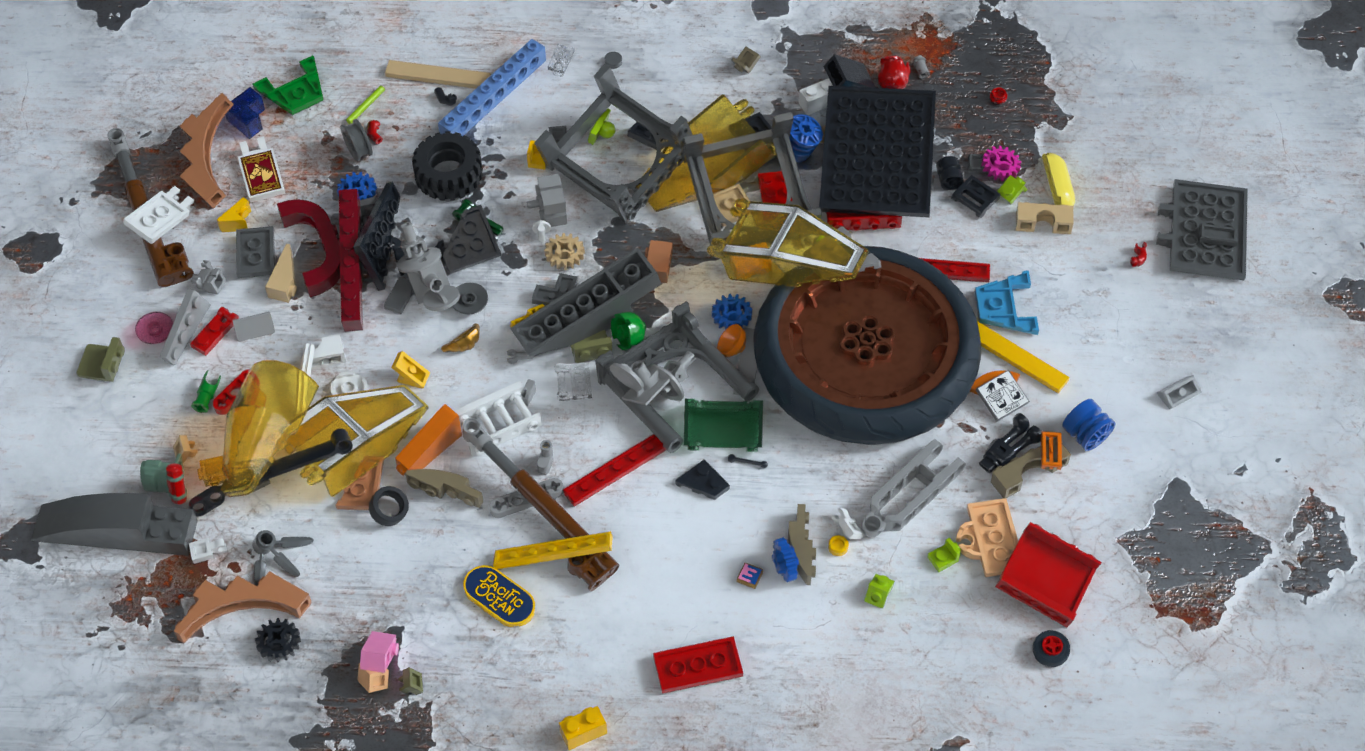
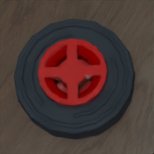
M1047 630L1036 637L1033 643V654L1035 659L1044 666H1061L1070 655V643L1062 633Z

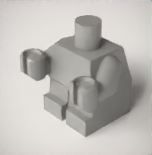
M203 260L204 263H201V266L206 269H201L199 274H193L191 282L196 284L198 289L212 294H219L226 279L219 268L213 269L210 261Z

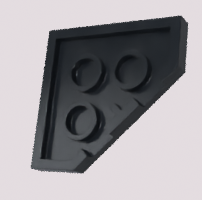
M481 205L463 211L461 219L445 249L443 260L449 274L501 256V251Z

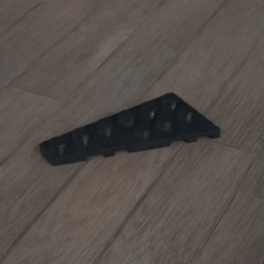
M393 181L386 183L353 247L378 291L385 290L386 286L383 280L384 276L388 274L386 262L390 260L392 237H394L391 235V232L396 226L394 214L398 213L400 194Z

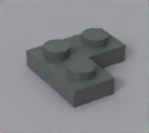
M559 273L555 288L536 284L532 296V304L548 305L575 288L578 282L577 276Z

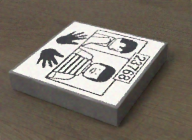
M1009 370L976 389V392L996 422L1030 402Z

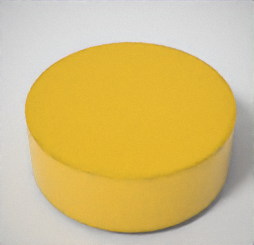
M841 535L833 536L828 544L830 553L835 556L846 554L849 546L848 540Z

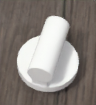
M539 220L532 225V230L538 234L540 242L546 240L545 234L551 230V225L544 220Z

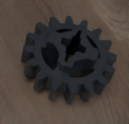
M277 618L275 623L270 619L268 620V626L261 625L263 631L256 632L258 635L255 638L257 651L260 652L262 658L267 656L270 662L275 658L278 663L282 657L287 661V655L294 656L293 650H299L300 648L298 645L301 642L299 629L295 627L293 622L289 624L288 619L280 622V619Z

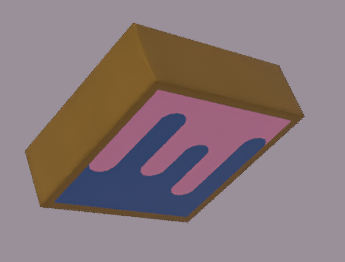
M744 563L737 577V582L756 589L763 574V569Z

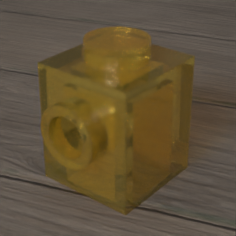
M223 456L199 461L198 477L199 480L204 481L206 487L217 486L229 481L227 466Z

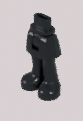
M1017 413L1013 418V428L1001 439H994L990 443L979 465L987 473H991L999 466L1007 465L1021 450L1030 444L1041 442L1042 431L1037 426L1033 425L1030 427L1028 419L1022 413ZM1026 432V434L1016 444H1014L1012 447L1009 446L1011 442H1013L1016 438H1018L1020 435Z

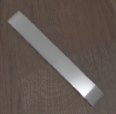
M557 478L539 483L543 488H546V491L554 499L563 494V483ZM555 486L558 490L554 491L551 487ZM518 491L497 497L489 505L490 513L495 518H502L533 507ZM521 498L523 502L519 505H514L512 500ZM499 505L502 510L498 511L496 506Z

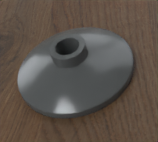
M464 283L456 287L460 298L452 307L457 312L466 315L475 314L483 310L487 305L488 294L483 286L477 283Z

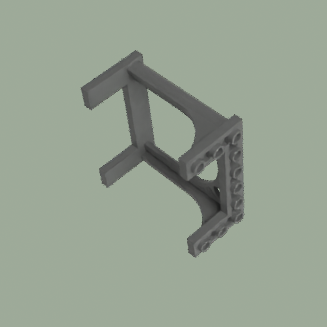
M605 63L594 75V79L601 92L598 98L558 143H556L553 135L545 130L534 144L550 170L556 169L615 211L621 221L627 224L635 218L639 209L647 204L652 194L659 190L660 185L670 178L673 170L682 164L684 137L692 136L693 134L687 119L683 116H680L674 124H670L623 93L611 67ZM611 104L648 129L653 135L657 147L656 157L649 171L638 180L624 185L622 183L621 185L604 183L566 157ZM663 138L665 142L661 144L660 140ZM665 147L673 148L669 154L661 153V150ZM628 189H632L634 191L632 197Z
M792 112L774 116L770 130L703 145L704 138L702 133L684 137L682 157L684 163H687L710 243L709 254L711 258H722L726 254L731 253L722 252L726 244L749 247L765 243L771 245L781 227L776 229L775 225H783V217L788 216L789 213H781L771 223L757 228H745L728 221L716 205L704 158L773 142L787 189L785 206L799 207L820 221L822 216L820 207L812 209L807 200L789 137L794 119ZM797 216L795 224L792 225L785 239L792 241L800 235L805 237L812 236L817 232L818 227ZM721 223H724L727 226L723 229ZM730 229H735L737 232L733 240H731ZM745 232L748 234V236L745 237L744 235L740 238L741 233Z

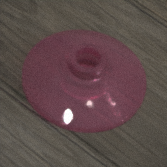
M151 312L138 320L135 332L142 342L158 344L167 340L173 321L170 316L163 312Z

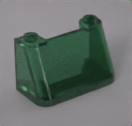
M685 398L684 446L688 447V450L699 451V447L746 448V452H758V449L762 448L763 400H753V402L749 403L747 401L705 400L699 402L695 399Z

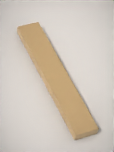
M389 60L385 76L476 89L491 76V73Z

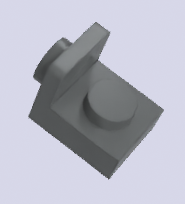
M376 197L360 200L361 226L364 225L362 217L370 216L377 202Z

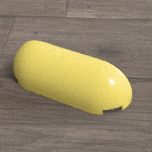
M1054 153L1043 154L1042 160L1054 204L1074 206L1075 194L1065 161Z

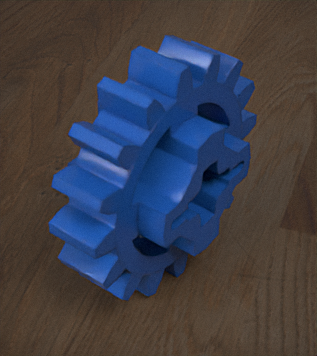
M353 172L352 176L346 174V179L341 178V184H337L338 197L339 190L357 189L360 200L377 195V186L374 178H370L368 173L363 176L362 172L359 175Z
M730 293L728 298L722 295L721 300L716 299V305L712 306L714 324L719 323V328L721 329L724 326L725 330L733 324H738L742 328L743 325L748 326L749 321L752 320L753 310L750 307V302H745V297L739 299V294L732 297Z
M784 537L773 541L774 551L772 555L776 571L783 576L786 582L796 580L798 578L796 569L798 568L799 560L794 547L790 546Z

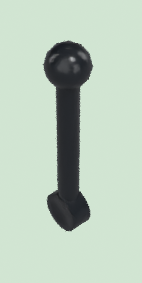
M734 454L728 456V461L731 463L738 461L759 465L762 468H767L768 466L767 461L758 462L738 458Z

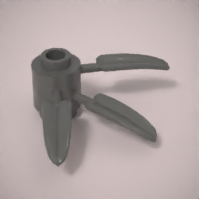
M260 531L252 543L254 551L260 554V559L255 562L254 585L258 586L259 580L265 576L266 562L263 561V558L270 551L275 555L274 561L282 569L294 577H299L300 572L282 552L278 553L273 547L275 544H281L282 548L302 547L311 544L314 541L313 538L282 537L281 540L276 541L275 535L271 531Z

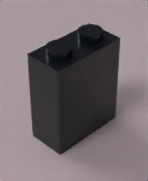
M834 54L823 66L833 86L876 88L864 63Z

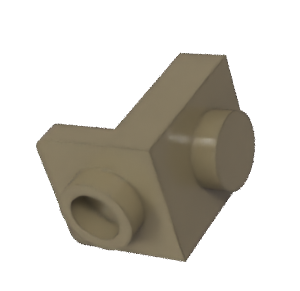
M745 46L737 59L732 58L735 64L734 68L741 73L745 71L749 74L761 56Z

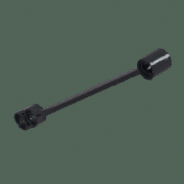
M336 429L331 434V440L251 468L224 485L212 486L193 497L189 501V509H193L194 505L201 503L203 504L201 509L193 510L196 517L203 516L221 505L228 493L327 459L337 453L341 455L347 454L353 448L349 434L345 429ZM214 493L221 494L217 499L210 498Z

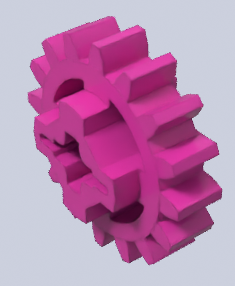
M999 145L998 149L992 146V149H987L983 155L981 166L984 167V172H989V177L993 175L994 180L1000 178L1003 182L1010 175L1015 178L1017 173H1019L1021 168V161L1018 160L1019 155H1014V150L1008 151V147L1002 149V146Z

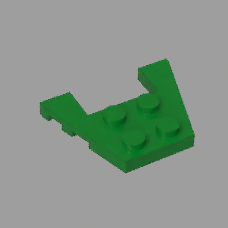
M313 55L299 61L305 75L278 88H274L267 77L252 83L254 90L292 115L324 100Z

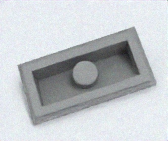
M270 312L232 320L238 341L275 333Z
M1194 375L1187 376L1157 392L1160 399L1169 409L1202 393Z

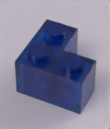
M249 87L231 100L234 105L225 116L229 123L247 138L251 139L263 130L259 114L265 110L262 96Z

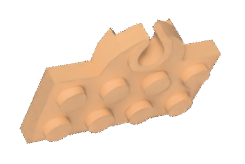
M1007 499L967 504V511L970 521L960 526L956 542H960L963 539L971 541L972 544L958 545L961 553L967 558L981 560L985 577L999 576L1002 574L1018 542Z

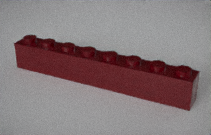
M357 189L339 190L341 323L344 332L363 330L362 264L353 248L361 233L360 198Z

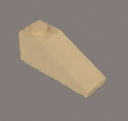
M286 243L265 288L268 298L287 303L290 302L292 296H295L297 286L295 283L292 250L290 244Z

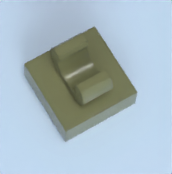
M410 667L403 669V676H400L398 681L402 682L404 686L400 687L399 691L403 693L411 692L415 695L423 693L422 673Z

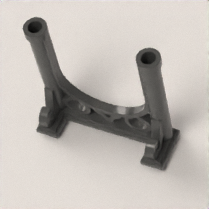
M687 301L677 305L672 310V323L663 326L658 332L648 336L638 345L631 347L623 355H619L614 359L613 352L610 350L595 360L598 383L600 385L606 384L663 443V447L669 453H673L681 447L683 438L650 404L645 406L622 399L631 388L624 385L612 374L609 367L613 363H623L630 367L634 362L646 358L644 364L648 367L650 364L657 365L667 359L684 356L687 351H690L694 354V357L709 364L745 401L752 400L759 392V387L754 382H750L697 328L699 323L690 312ZM675 340L683 342L680 348H671L668 345ZM688 342H689L695 349H693V348H687V347H688Z

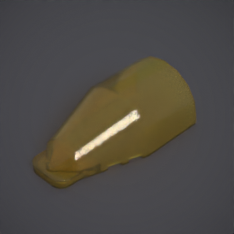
M262 360L253 364L248 371L226 415L222 473L226 478L222 484L221 491L227 497L244 496L252 493L262 476L276 460L274 455L279 449L283 450L286 447L285 441L288 437L295 435L299 430L319 388V385L304 371L291 364L277 360Z

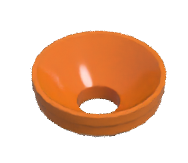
M738 324L729 326L720 336L717 349L725 357H731L743 352L747 341L745 330Z

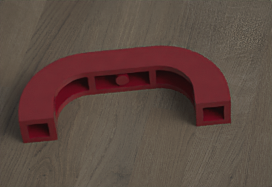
M294 199L277 203L284 228L297 224H307L317 231L326 254L325 261L319 267L303 272L302 275L310 298L328 291L340 279V238L336 237L338 235L336 225L331 224L328 214L322 207L311 201Z

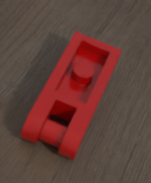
M225 307L219 308L217 315L190 343L191 348L207 356L234 326L232 320L239 319V316L235 313H230Z

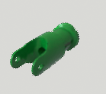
M209 370L205 372L197 390L198 396L196 401L192 402L191 405L195 411L200 413L208 412V404L214 398L221 379L220 375L215 385L209 384L206 381Z

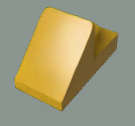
M241 198L217 219L221 232H236L237 229H248L244 218L251 213V208L247 199Z
M403 351L398 352L391 367L399 374L397 382L421 389L424 388L430 375L427 369Z

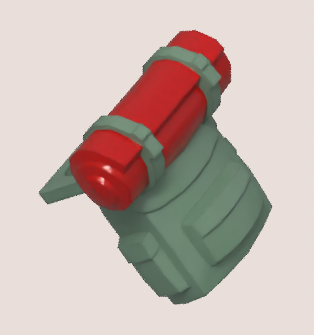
M181 454L177 455L174 463L162 462L161 460L142 461L140 478L145 491L169 493L171 501L178 505L187 501V489L184 484Z

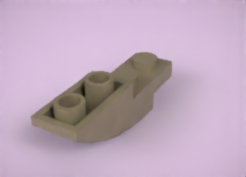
M435 469L407 470L405 473L410 487L421 489L431 497L436 496L442 499L446 493L449 497L458 498L469 506L480 508L483 504L482 492L471 488L469 478L459 474Z
M798 504L797 521H789L788 540L790 546L794 547L799 560V565H797L799 575L806 585H811V578H815L816 566L812 565V560H816V548H812L813 540H808L809 530L805 529V524H809V512H805L806 504Z

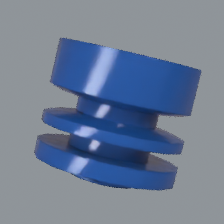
M798 114L793 116L789 139L796 162H803L811 156L821 142L823 131L820 124L814 118Z
M1087 399L1078 404L1066 416L1062 427L1071 437L1077 436V443L1081 444L1085 451H1090L1104 442L1116 425L1115 421L1109 418L1107 413H1101V407L1093 399Z

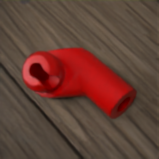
M371 120L367 124L366 134L376 144H380L383 140L377 133L380 122Z

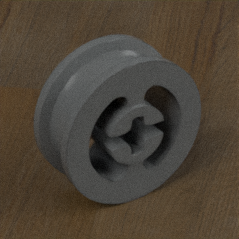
M354 119L353 123L347 126L345 124L340 126L345 144L355 161H360V157L364 155H373L369 138L358 119Z

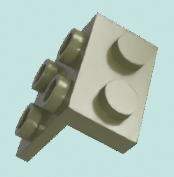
M605 330L570 346L575 364L596 360L600 355L610 350L612 351L611 337H607Z
M112 337L109 346L88 344L77 369V376L113 382L125 352L120 338Z

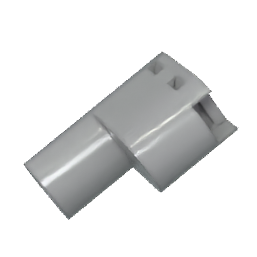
M544 440L540 443L541 453L537 461L538 473H546L547 475L550 472L554 459L552 443L549 440Z

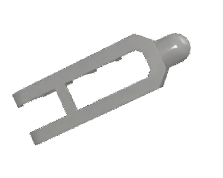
M936 439L932 440L871 497L870 513L864 518L862 530L865 535L876 537L883 530L900 531L963 471L966 463L958 457L953 463L945 466L936 474L928 465L940 454L943 445ZM915 477L927 486L924 490L921 489L911 502H907L905 508L897 515H888L884 518L880 514V510Z

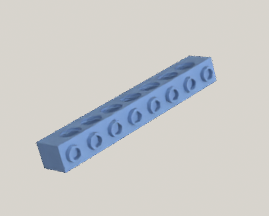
M533 39L527 42L438 122L440 134L450 131L452 134L457 132L461 136L465 135L546 61L545 46Z

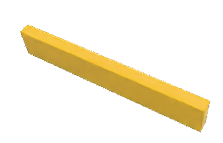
M977 321L981 347L1056 393H1059L1067 384L1070 377Z
M610 531L495 550L493 566L496 569L612 551L613 535Z

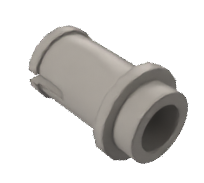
M921 55L916 56L912 64L916 67L919 78H927L930 72L926 66V59Z

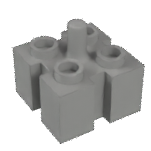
M559 174L537 177L538 185H535L536 200L527 201V207H539L540 219L548 222L551 227L566 225V201Z

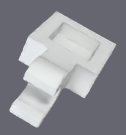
M839 508L838 511L841 513V517L832 515L833 521L840 525L843 534L847 538L861 539L865 533L855 519L850 518L845 508Z
M209 538L189 543L194 564L213 559V553L221 554L227 552L224 539L210 542Z

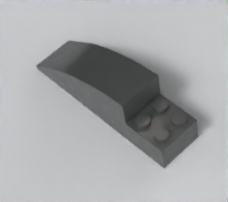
M636 248L510 329L529 357L566 348L600 331L610 330L611 320L615 318V314L621 312L633 313L630 304L662 284L655 269L640 249Z
M103 493L74 496L41 505L31 541L189 556V543L193 541L198 520L193 509L154 506L150 495L145 493Z

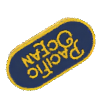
M487 565L478 566L470 570L465 576L463 586L467 598L503 625L508 627L519 625L520 627L526 625L535 614L533 596L496 568Z

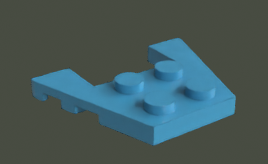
M1029 270L1023 271L1022 274L1017 276H1008L1007 279L999 282L996 280L975 287L980 323L1038 335L1037 316L1017 317L1012 290L1031 287Z

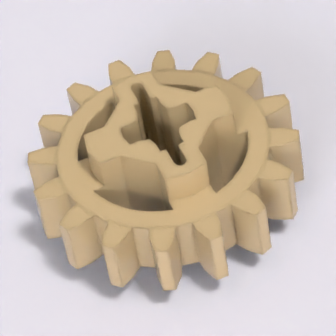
M563 233L561 237L556 234V239L550 238L549 243L545 244L546 261L550 262L552 267L557 265L558 270L561 267L567 270L568 266L573 269L574 264L580 265V260L584 259L585 248L583 247V241H579L578 236L572 238L571 233L569 236Z

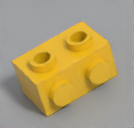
M598 706L588 707L580 714L567 716L559 722L560 734L568 750L607 734V724Z

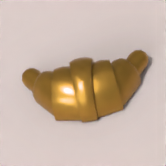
M473 324L468 330L443 345L441 350L443 352H463L474 348L475 343L479 340V324Z

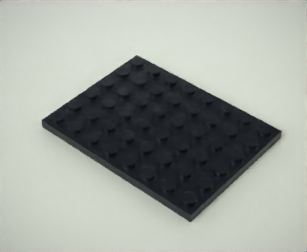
M828 86L819 201L821 212L930 217L936 91Z

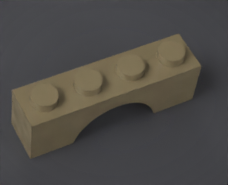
M1057 437L1053 439L1054 462H1057ZM1046 440V462H1049V440ZM1062 444V467L1068 465L1071 454ZM1041 446L1036 449L1032 448L1025 455L1013 458L1007 465L994 469L991 483L1003 498H1008L1021 490L1022 474L1031 468H1041ZM1049 467L1045 468L1051 473L1057 471V468H1053V470L1049 469Z

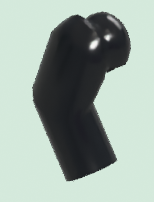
M441 87L434 90L439 103L449 106L456 103L457 96L450 93L447 96Z

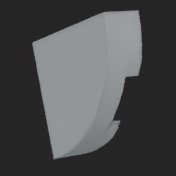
M530 379L525 384L524 388H527L524 397L522 396L526 406H529L536 392L535 381Z

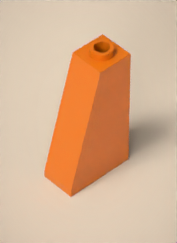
M444 404L395 457L397 471L404 476L407 470L425 468L462 436L459 415Z

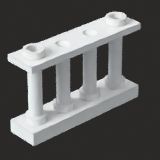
M520 381L454 410L459 415L460 426H463V422L468 418H480L496 446L528 431H534L542 425L540 413L531 415L523 402L524 389ZM515 402L524 419L514 423L505 409V405ZM498 410L507 427L496 431L487 413ZM472 443L469 444L471 457L485 453L484 451L480 452Z

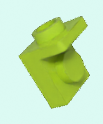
M947 538L945 544L928 553L927 558L939 573L959 562L961 550L956 542Z

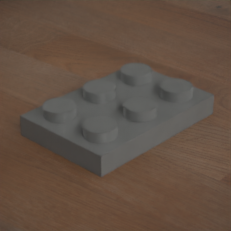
M274 227L237 229V278L270 276L275 268Z

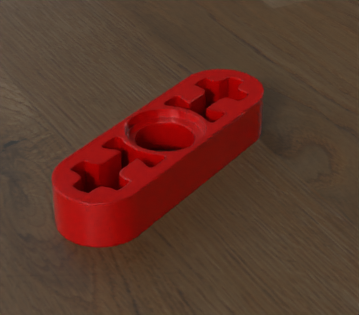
M250 369L244 370L213 400V407L217 414L225 415L229 413L257 386L258 377L256 372ZM234 389L241 390L238 395L230 394Z

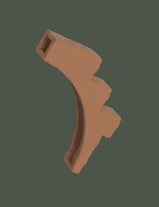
M223 93L216 97L197 118L191 114L180 125L182 130L192 138L180 150L192 163L184 170L180 177L213 209L226 195L219 188L213 176L210 156L212 141L224 115L234 105Z
M270 571L259 580L258 586L237 575L234 580L228 583L225 591L205 580L194 591L193 597L196 604H193L183 620L176 624L174 633L177 640L185 643L197 630L208 622L231 612L252 608L278 610L300 619L312 602L309 593Z

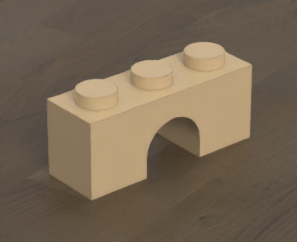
M1018 202L1016 231L1034 232L1037 222L1046 221L1051 224L1052 233L1071 234L1074 224L1073 206Z

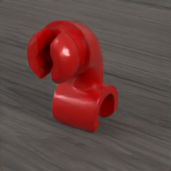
M1143 242L1142 248L1136 243L1134 252L1138 256L1131 257V266L1139 267L1145 263L1147 258L1146 242Z

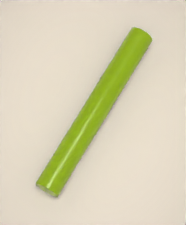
M380 85L346 119L347 123H353V120L357 119L385 91V88Z

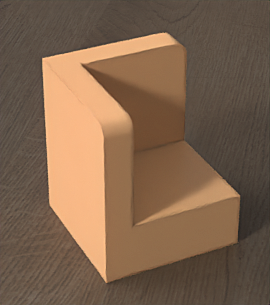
M358 663V682L369 693L388 688V669H386L385 673L360 669V663Z

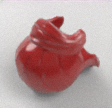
M899 56L882 57L880 61L881 68L878 73L880 87L905 89L910 75L909 62L905 66L902 58Z

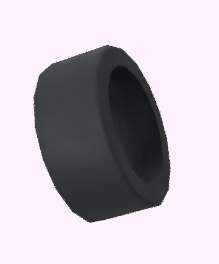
M392 486L380 488L369 502L371 517L382 526L398 524L409 510L407 496L402 490ZM382 496H390L397 501L400 511L396 516H387L381 512L378 507V501Z

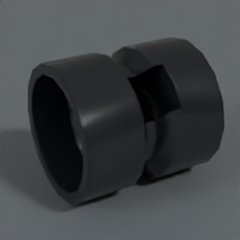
M946 156L938 160L936 168L940 176L941 187L944 190L958 189L964 183L958 158Z

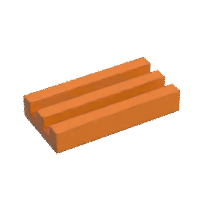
M1041 432V469L1049 467L1052 470L1053 468L1061 470V433ZM1046 437H1049V462H1046ZM1053 437H1057V462L1053 460Z

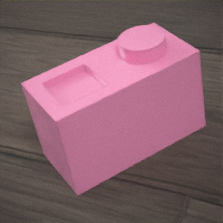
M372 631L361 650L360 669L385 673L393 656L398 653L399 643H396V635Z

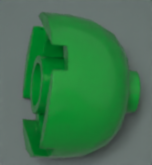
M621 312L614 315L615 318L611 320V333L613 339L617 338L620 343L616 344L618 348L625 351L630 350L631 347L643 341L646 325L637 314Z

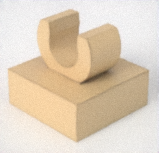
M179 435L173 445L175 457L181 454L183 463L187 457H195L197 454V450L190 449L194 447L195 442L188 441L187 435Z

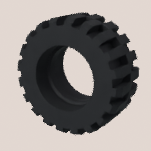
M450 131L440 134V132L435 133V136L431 137L430 135L425 138L426 141H422L418 145L412 157L414 177L418 188L425 195L429 194V197L433 199L439 198L440 201H445V199L454 201L455 198L461 199L465 197V194L472 193L474 188H477L483 176L481 154L477 144L465 135L461 136L457 132L452 134ZM445 161H456L462 164L457 169L448 172L434 169L436 165Z

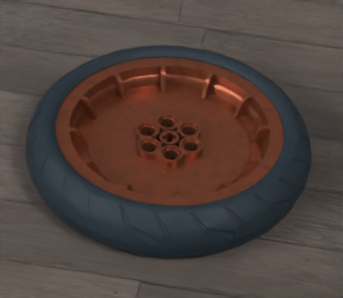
M860 246L865 249L861 257L872 253L881 261V268L874 269V266L866 267L865 271L857 272L854 270L853 273L846 272L845 275L822 279L808 264L800 263L783 275L770 290L759 310L754 329L753 342L757 368L767 391L775 402L789 416L815 433L842 442L865 445L900 442L926 433L950 417L966 399L972 388L981 360V341L977 319L972 307L960 289L944 273L928 262L907 253L885 247ZM850 247L842 248L850 256L854 252V250Z

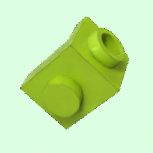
M1010 175L997 192L1012 204L1022 191L1026 192L1028 189L1024 186L1026 182L1018 176L1014 178Z
M875 574L868 586L864 601L883 608L895 581L884 575Z

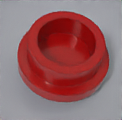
M1001 87L994 88L990 92V100L996 104L1004 103L1007 100L1005 89Z

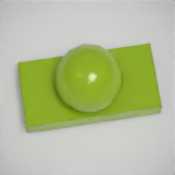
M607 109L594 124L588 137V143L594 145L599 134L606 139L614 136L616 132L615 126L608 121L610 109Z

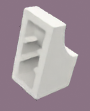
M340 334L321 338L322 342L314 350L311 370L346 363Z

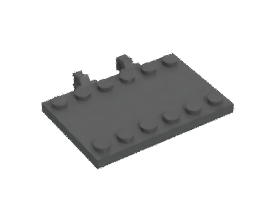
M1174 180L1173 203H1160L1158 207V216H1169V219H1172L1171 232L1166 234L1158 232L1156 245L1171 248L1170 271L1245 280L1247 188ZM1200 224L1238 228L1237 246L1199 242Z

